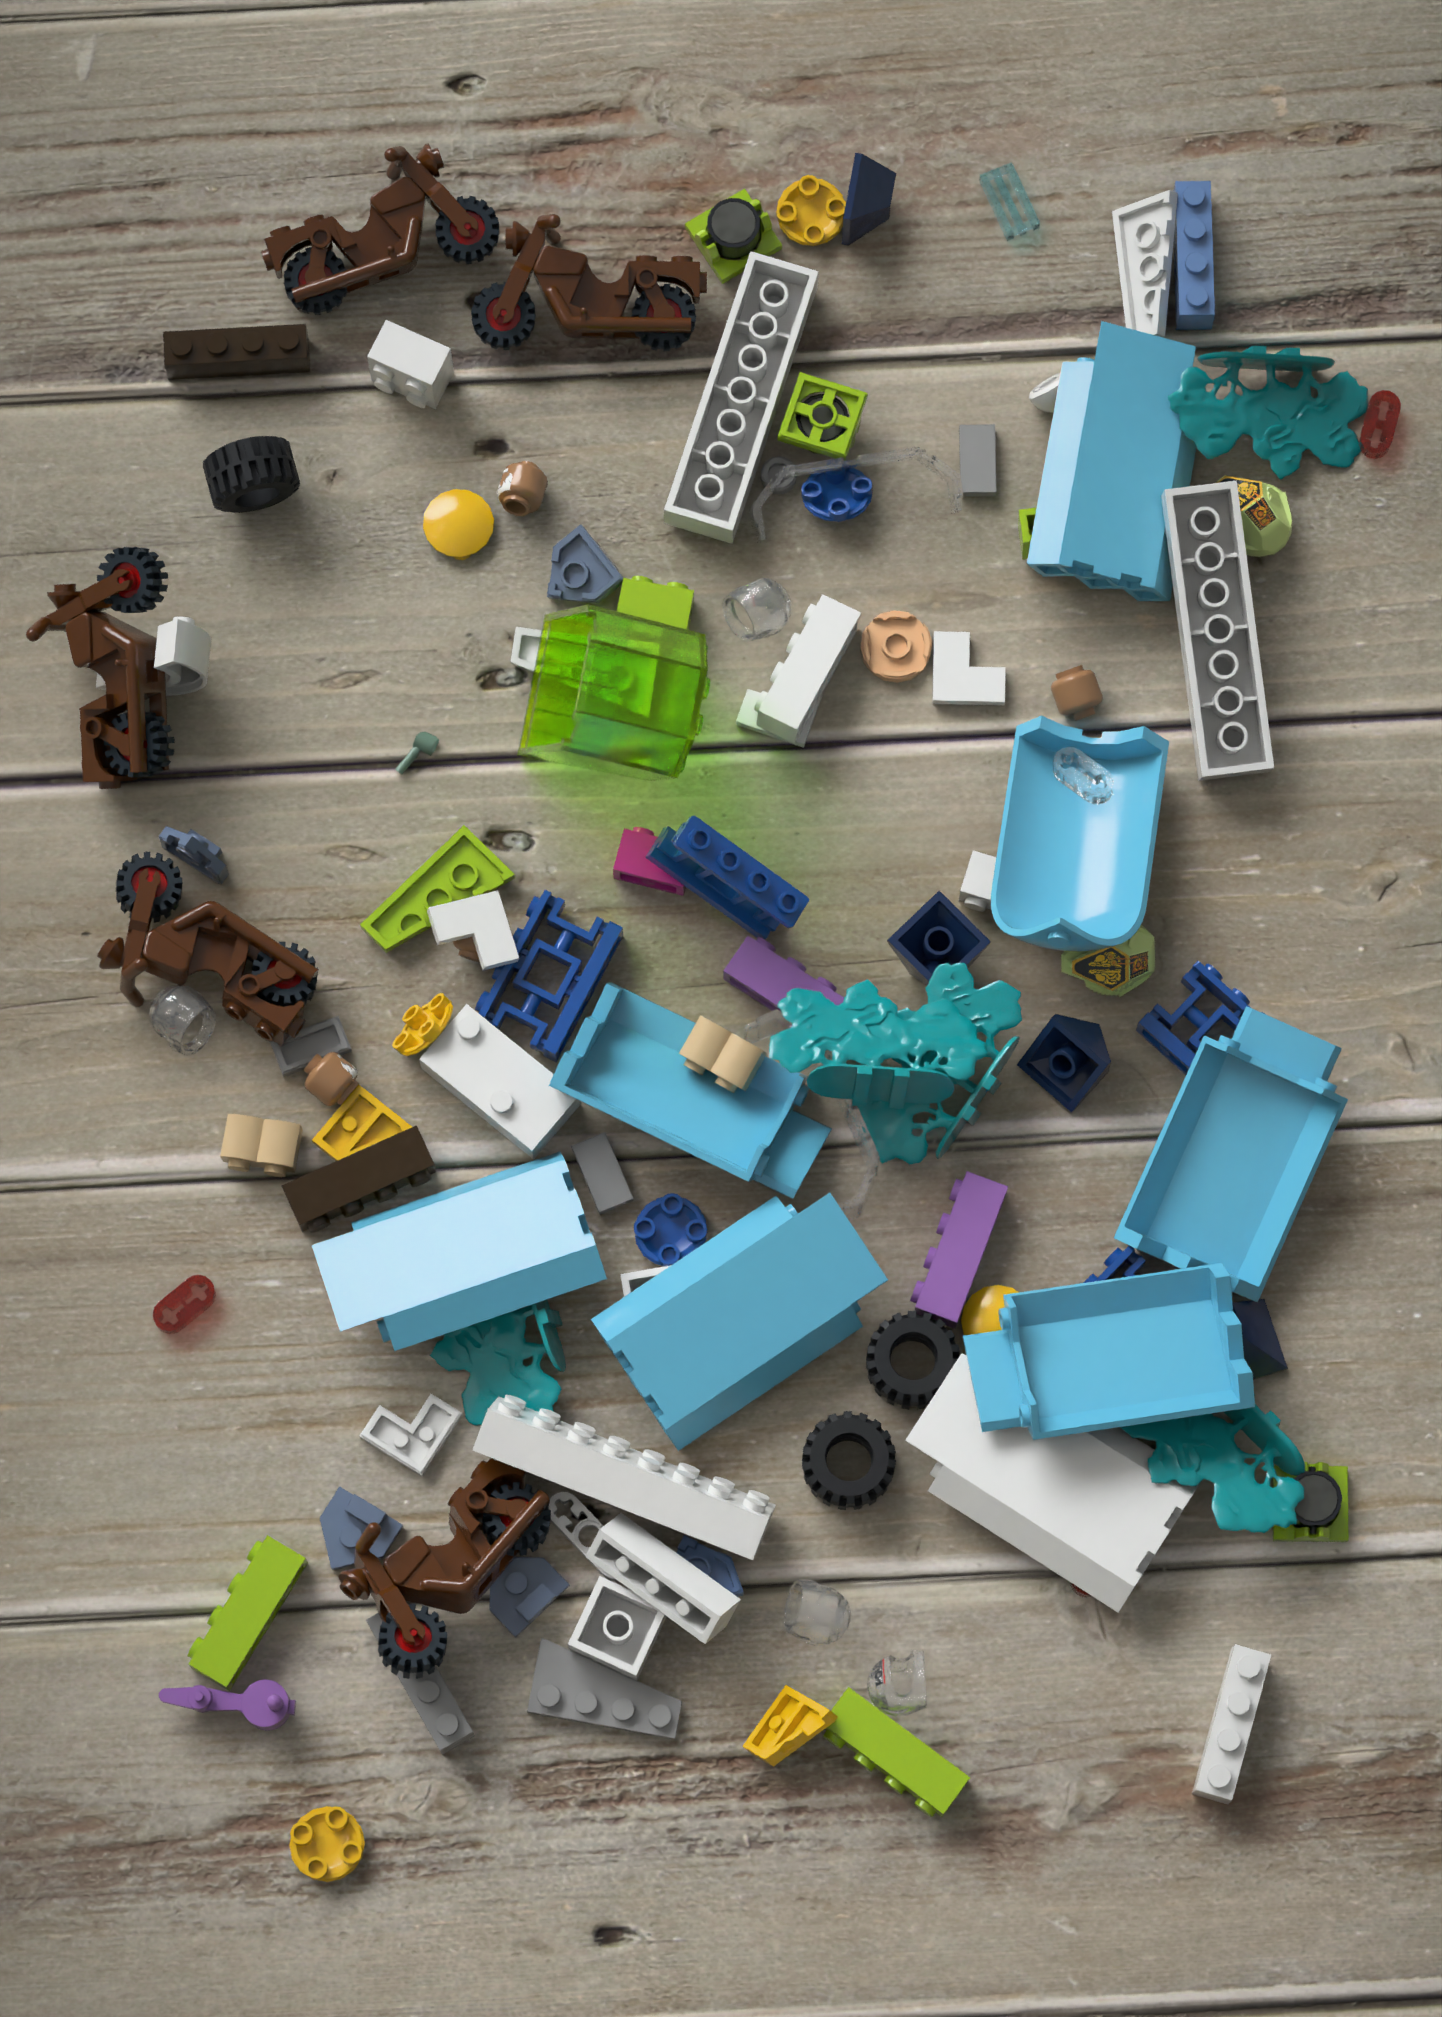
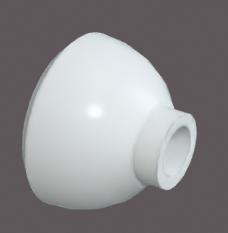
M1061 372L1046 379L1030 392L1029 400L1038 409L1054 413Z

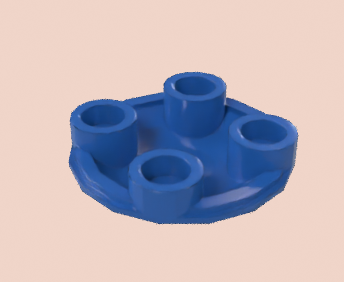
M839 459L827 461L824 467L812 473L801 487V496L805 508L820 519L835 522L853 519L863 513L871 503L873 493L872 481L860 470L846 466Z
M674 1193L666 1194L664 1197L657 1198L647 1204L638 1215L634 1224L636 1244L641 1253L654 1264L661 1266L673 1265L703 1245L708 1234L706 1219L699 1207L688 1199L681 1198L678 1194Z

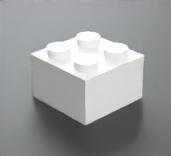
M385 320L367 356L371 381L374 382L378 389L392 394L394 391L406 396L407 401L420 408H425L427 405L436 409L454 374L451 348L388 320Z
M599 1576L568 1642V1648L577 1654L637 1681L667 1616L630 1589Z

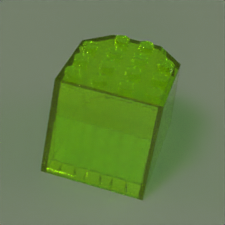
M590 604L545 614L517 756L647 781L678 778L685 768L686 759L695 736H698L703 726V715L699 714L702 699L705 700L710 689V678H706L708 672V646L705 634Z

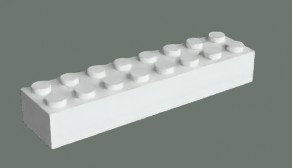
M750 251L664 508L665 524L733 544L818 288L819 271Z
M1237 481L1165 489L1161 498L1198 781L1270 772L1274 769Z
M505 1395V1398L498 1397L487 1409L473 1451L745 1558L754 1559L776 1506L769 1502L770 1498L767 1495L754 1490H749L748 1494L734 1489L735 1484L721 1477L715 1476L713 1480L699 1475V1469L689 1464L679 1463L678 1466L665 1462V1456L653 1450L645 1449L642 1453L629 1448L630 1442L620 1437L609 1436V1439L596 1435V1430L584 1423L575 1422L573 1426L560 1421L561 1416L551 1410L541 1408L537 1412L525 1407L526 1402L515 1396Z

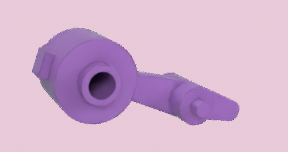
M258 1680L249 1685L242 1694L206 1688L202 1685L184 1688H164L159 1692V1699L163 1703L192 1709L200 1713L208 1711H240L254 1727L265 1731L278 1729L285 1724L290 1715L295 1716L296 1700H290L284 1688L272 1680Z

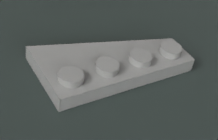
M541 1637L527 1713L675 1740L682 1701Z

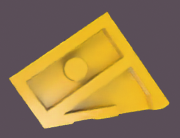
M358 1084L312 1139V1142L333 1160L338 1161L412 1128V1126Z
M785 1685L742 1747L774 1767L834 1723L838 1717L826 1707Z

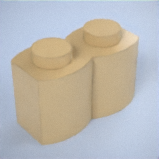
M701 1015L679 1052L680 1055L687 1058L683 1064L684 1066L700 1075H703L705 1070L712 1072L718 1076L715 1083L732 1093L735 1092L737 1087L744 1091L747 1090L767 1055L764 1050Z
M228 1114L220 1157L223 1162L228 1163V1168L232 1170L248 1172L250 1167L264 1168V1173L267 1175L285 1177L286 1172L295 1173L303 1129L300 1124Z

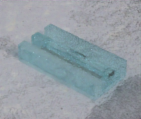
M1012 162L979 176L980 184L1007 241L1014 239L1015 235L1019 234L1021 236L1026 234L1030 229L1034 231L1040 228V221ZM1005 174H1007L1028 219L1024 223L1002 178ZM994 179L1015 224L1014 227H1011L990 180Z

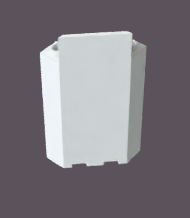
M961 1353L905 1440L937 1461L930 1472V1475L935 1478L928 1490L930 1493L1118 1613L1200 1485V1483L1197 1486L1181 1485L1177 1480H1172L1169 1483H1152L1148 1468V1458L1152 1456L1155 1450L1137 1438H1132L1119 1427L1033 1440L1027 1427L982 1432L967 1356Z

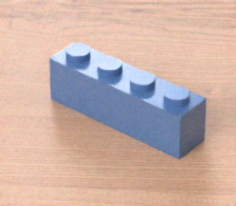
M1175 181L1173 191L1178 193L1173 242L1176 330H1211L1215 317L1211 181Z

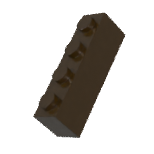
M306 324L163 332L164 366L168 380L310 372L309 337Z
M416 1125L282 1185V1188L301 1231L304 1232L309 1229L311 1233L328 1227L331 1224L329 1220L343 1214L347 1218L358 1214L364 1210L363 1205L377 1199L380 1203L395 1197L398 1194L397 1189L411 1184V1187H417L427 1183L432 1179L431 1174L436 1172V1168Z

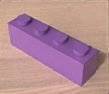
M747 936L723 971V979L782 1018H784L783 1014L777 1007V1004L781 999L787 997V992L794 988L820 991L835 1005L844 1002V997L835 992L837 988L831 982L822 977H818L817 980L805 973L806 967L791 957H788L787 960L774 953L776 948L760 937L754 940Z
M966 1171L963 1181L956 1179L949 1200L955 1201L951 1214L943 1212L936 1231L937 1234L942 1235L938 1248L930 1247L923 1265L924 1268L929 1269L925 1282L917 1281L910 1299L911 1302L916 1303L914 1311H916L917 1315H924V1312L932 1314V1319L936 1321L941 1319L946 1326L956 1329L1007 1194L1008 1186Z

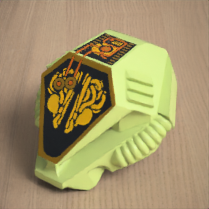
M1223 476L1215 483L1237 481L1246 555L1256 557L1275 555L1285 547L1292 533V517L1286 492H1282V490L1274 485L1260 481Z
M1142 925L1129 940L1122 944L1092 951H1064L1061 954V972L1084 980L1087 988L1106 996H1123L1146 981L1155 971V939Z

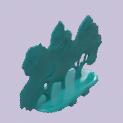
M1251 346L1242 352L1225 351L1200 355L1197 359L1201 364L1210 367L1227 368V371L1222 376L1212 380L1205 371L1197 367H1188L1181 374L1179 390L1168 396L1170 409L1179 414L1180 429L1187 438L1195 442L1197 449L1207 459H1214L1229 452L1236 444V441L1243 434H1247L1253 438L1254 452L1262 460L1270 461L1272 471L1280 480L1300 468L1302 453L1307 449L1317 456L1323 465L1341 468L1349 467L1354 462V457L1359 455L1362 450L1355 432L1348 428V424L1367 412L1368 388L1359 386L1356 379L1348 371L1338 373L1329 382L1319 383L1312 376V372L1329 369L1335 364V361L1327 357L1300 355V348H1285L1276 354H1268L1266 346ZM1239 369L1266 370L1267 384L1260 390L1246 388L1238 379ZM1275 371L1303 372V376L1298 386L1291 388L1275 378ZM1230 381V393L1222 400L1217 399L1215 395L1221 384L1224 387H1228L1227 382ZM1214 383V388L1210 392H1206V385ZM1236 385L1241 387L1242 396L1235 393ZM1311 387L1316 388L1318 391L1316 398L1311 397Z
M945 963L936 967L925 988L928 995V1003L947 999L955 1005L961 1015L969 1018L977 1026V1033L982 1032L987 1037L985 1043L989 1055L986 1057H990L994 1061L978 1085L970 1081L969 1078L967 1080H957L948 1076L954 1085L958 1084L971 1093V1096L957 1117L944 1113L941 1101L936 1102L938 1105L937 1110L930 1108V1103H904V1108L898 1109L889 1108V1102L871 1100L867 1101V1106H856V1109L861 1114L859 1124L862 1129V1135L874 1143L873 1154L879 1158L882 1164L894 1158L901 1159L909 1165L920 1163L927 1155L928 1143L926 1141V1133L939 1127H945L947 1132L936 1150V1158L940 1159L952 1145L967 1122L971 1125L975 1124L981 1115L976 1109L987 1091L994 1095L1002 1084L997 1079V1076L1011 1057L1020 1040L1019 1036L1012 1037L1000 1052L995 1049L994 1037L1000 1031L1013 1028L1022 1021L1021 1007L1018 1003L1021 997L1019 990L1002 980L990 983L980 989H975L973 976L968 971L965 963L953 965ZM908 1008L897 1011V1016L903 1020H908L916 1014V1011H911ZM933 1050L926 1052L921 1057L920 1066L924 1067V1062L931 1064L936 1058L937 1052ZM908 1054L909 1061L914 1063L916 1057ZM945 1057L939 1061V1065H947L948 1059ZM892 1058V1060L901 1064L902 1068H911L903 1060ZM940 1068L934 1070L946 1074V1072ZM929 1112L936 1115L935 1120L929 1117L927 1120L928 1124L913 1122V1116L916 1113ZM913 1129L923 1130L920 1136L912 1134Z
M868 979L846 989L844 1002L839 1005H835L820 991L801 988L791 989L787 992V997L778 1002L777 1007L781 1010L783 1017L792 1023V1027L771 1036L769 1043V1058L779 1060L782 1067L786 1068L790 1073L801 1072L812 1064H824L811 1071L807 1078V1085L814 1093L830 1098L852 1099V1106H867L868 1100L889 1102V1108L903 1109L904 1103L928 1104L944 1101L955 1090L954 1083L948 1076L957 1080H967L975 1074L977 1060L989 1055L987 1044L977 1039V1026L969 1018L961 1015L959 1009L949 1000L940 999L925 1004L910 1019L903 1020L897 1016V1005L889 998L879 996L878 989ZM826 1050L832 1051V1060L826 1059ZM932 1050L937 1052V1056L931 1064L924 1062V1067L920 1066L921 1057L926 1052ZM908 1054L916 1057L914 1063L909 1061ZM943 1057L948 1059L947 1065H939V1061ZM885 1059H901L911 1068L883 1067L881 1063ZM847 1060H855L862 1065L846 1064ZM940 1068V1069L944 1070V1071L946 1072V1074H943V1073H941V1072H939V1071H934V1070Z
M544 1300L444 1334L443 1340L436 1343L430 1357L449 1372L464 1369L470 1373L466 1388L461 1394L465 1417L469 1423L475 1426L479 1424L482 1426L487 1409L498 1397L505 1398V1395L515 1396L526 1402L525 1407L537 1412L541 1408L554 1412L553 1405L558 1400L562 1389L558 1381L543 1373L539 1364L544 1353H547L558 1371L564 1372L566 1370L565 1355L556 1327L563 1325L559 1311L551 1310L548 1300ZM535 1315L543 1340L542 1344L526 1342L524 1338L525 1320L528 1316ZM533 1356V1363L529 1366H524L523 1360Z
M1255 1404V1407L1225 1411L1224 1413L1234 1423H1227L1225 1420L1212 1414H1204L1120 1427L1132 1438L1156 1441L1157 1448L1152 1453V1456L1148 1458V1468L1152 1483H1169L1172 1480H1177L1181 1485L1197 1486L1205 1479L1210 1480L1214 1484L1211 1508L1220 1529L1230 1531L1245 1529L1252 1533H1266L1274 1525L1287 1528L1291 1524L1298 1523L1295 1507L1304 1499V1487L1293 1478L1277 1476L1274 1464L1282 1471L1292 1476H1298L1305 1472V1463L1297 1447L1279 1428L1281 1420L1271 1410L1265 1414ZM1241 1429L1262 1452L1260 1454L1243 1452L1234 1441L1235 1434ZM1247 1458L1255 1459L1252 1465L1244 1463ZM1261 1462L1265 1463L1261 1468L1267 1471L1263 1484H1259L1255 1480V1469ZM1273 1477L1278 1482L1274 1488L1270 1487V1480Z

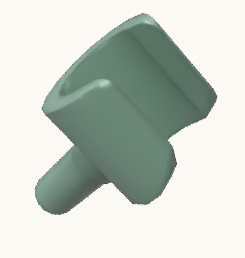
M428 732L418 733L414 740L413 748L395 770L402 775L419 756L421 751L431 756L438 746L439 739Z

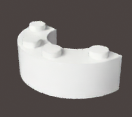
M174 617L173 621L158 626L154 668L165 672L166 696L192 693L202 689L207 684L211 637L206 631L196 626L195 620L189 617ZM97 673L96 688L106 690L105 681Z

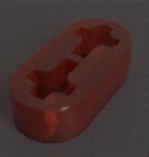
M1381 390L1372 395L1367 407L1359 437V446L1361 452L1369 458L1378 459L1387 454L1393 440L1401 403L1398 396L1391 391ZM1382 401L1388 402V408L1390 409L1387 411L1384 420L1378 419L1380 408L1377 406H1380ZM1375 428L1381 430L1380 441L1383 442L1379 443L1377 448L1371 447V440H1369L1372 438Z
M193 1275L187 1278L154 1307L153 1320L157 1328L167 1334H175L184 1329L214 1303L216 1289L213 1283L203 1275ZM195 1284L200 1288L205 1285L208 1287L204 1291L207 1296L205 1300L201 1301L199 1298H194L188 1304L185 1302L193 1295L191 1287ZM182 1304L183 1308L176 1314L178 1321L175 1324L169 1321L164 1324L161 1322L164 1319L162 1313L164 1309L168 1308L170 1311H174Z

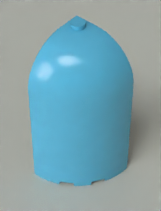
M1042 715L1016 726L991 891L993 918L1003 932L1023 942L1043 948L1060 951H1092L1122 944L1138 931L1143 922L1147 907L1169 747L1168 740L1145 726L1120 732H1102V738L1082 736L1083 729L1064 726Z

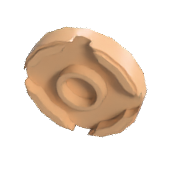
M894 610L881 613L869 623L862 633L860 651L864 664L873 675L884 681L899 683L912 680L923 672L930 661L932 640L928 628L924 623L922 624L920 620L916 619V616L909 612Z

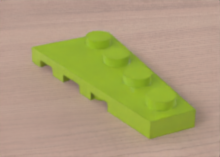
M463 825L360 926L371 939L388 953L432 927L427 913L429 907L492 892L516 877L491 850Z

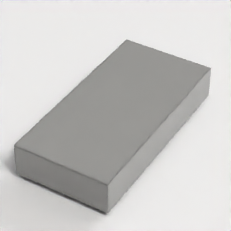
M995 424L959 425L960 497L996 496Z
M339 1016L301 1029L295 1038L289 1036L282 1046L274 1041L270 1042L283 1077L304 1070L316 1054L323 1058L329 1052H336L340 1056L352 1052Z
M605 1132L571 1146L599 1215L633 1201V1196Z

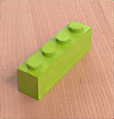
M268 1535L263 1543L258 1540L247 1556V1560L251 1562L244 1574L238 1572L227 1589V1592L231 1594L224 1607L217 1605L207 1622L211 1628L204 1639L198 1637L187 1655L191 1658L188 1664L191 1669L228 1691L232 1689L308 1565L305 1557Z
M850 1687L846 1689L831 1711L838 1718L824 1729L826 1732L823 1737L839 1749L846 1745L856 1753L853 1759L870 1772L874 1768L878 1769L887 1776L884 1782L897 1793L902 1795L905 1790L917 1798L914 1805L928 1816L933 1817L937 1813L943 1817L970 1779L968 1775Z

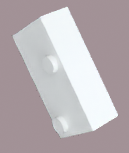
M468 1004L463 1007L419 1059L422 1070L533 1160L581 1105L580 1100L549 1086L554 1074Z

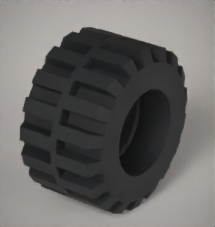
M255 436L240 439L218 448L203 461V469L215 509L223 512L243 513L268 508L290 497L300 486L290 443L281 437Z
M908 1311L907 1315L901 1316V1313H897L892 1316L891 1320H884L880 1324L879 1329L874 1331L870 1339L866 1356L870 1384L873 1383L875 1392L880 1397L883 1395L887 1398V1403L893 1406L895 1403L902 1405L901 1409L909 1410L910 1406H917V1410L925 1408L959 1358V1345L955 1343V1335L952 1330L948 1331L941 1319H938V1321L932 1319V1314L924 1312V1315H917L916 1311ZM907 1341H917L926 1345L935 1357V1365L932 1372L918 1380H910L898 1375L891 1366V1354L896 1346Z
M844 1411L843 1415L837 1416L836 1413L829 1415L826 1421L822 1422L821 1420L815 1425V1429L812 1433H809L802 1455L804 1479L806 1484H809L811 1487V1492L814 1496L822 1498L823 1503L828 1506L833 1504L838 1506L840 1510H846V1507H853L854 1510L862 1509V1505H871L876 1502L880 1495L883 1496L892 1481L896 1465L894 1444L892 1445L891 1436L888 1431H884L881 1428V1423L876 1419L874 1421L868 1419L866 1414L852 1415V1411ZM843 1441H854L864 1446L871 1457V1466L868 1473L855 1481H844L835 1477L827 1467V1454L835 1444Z

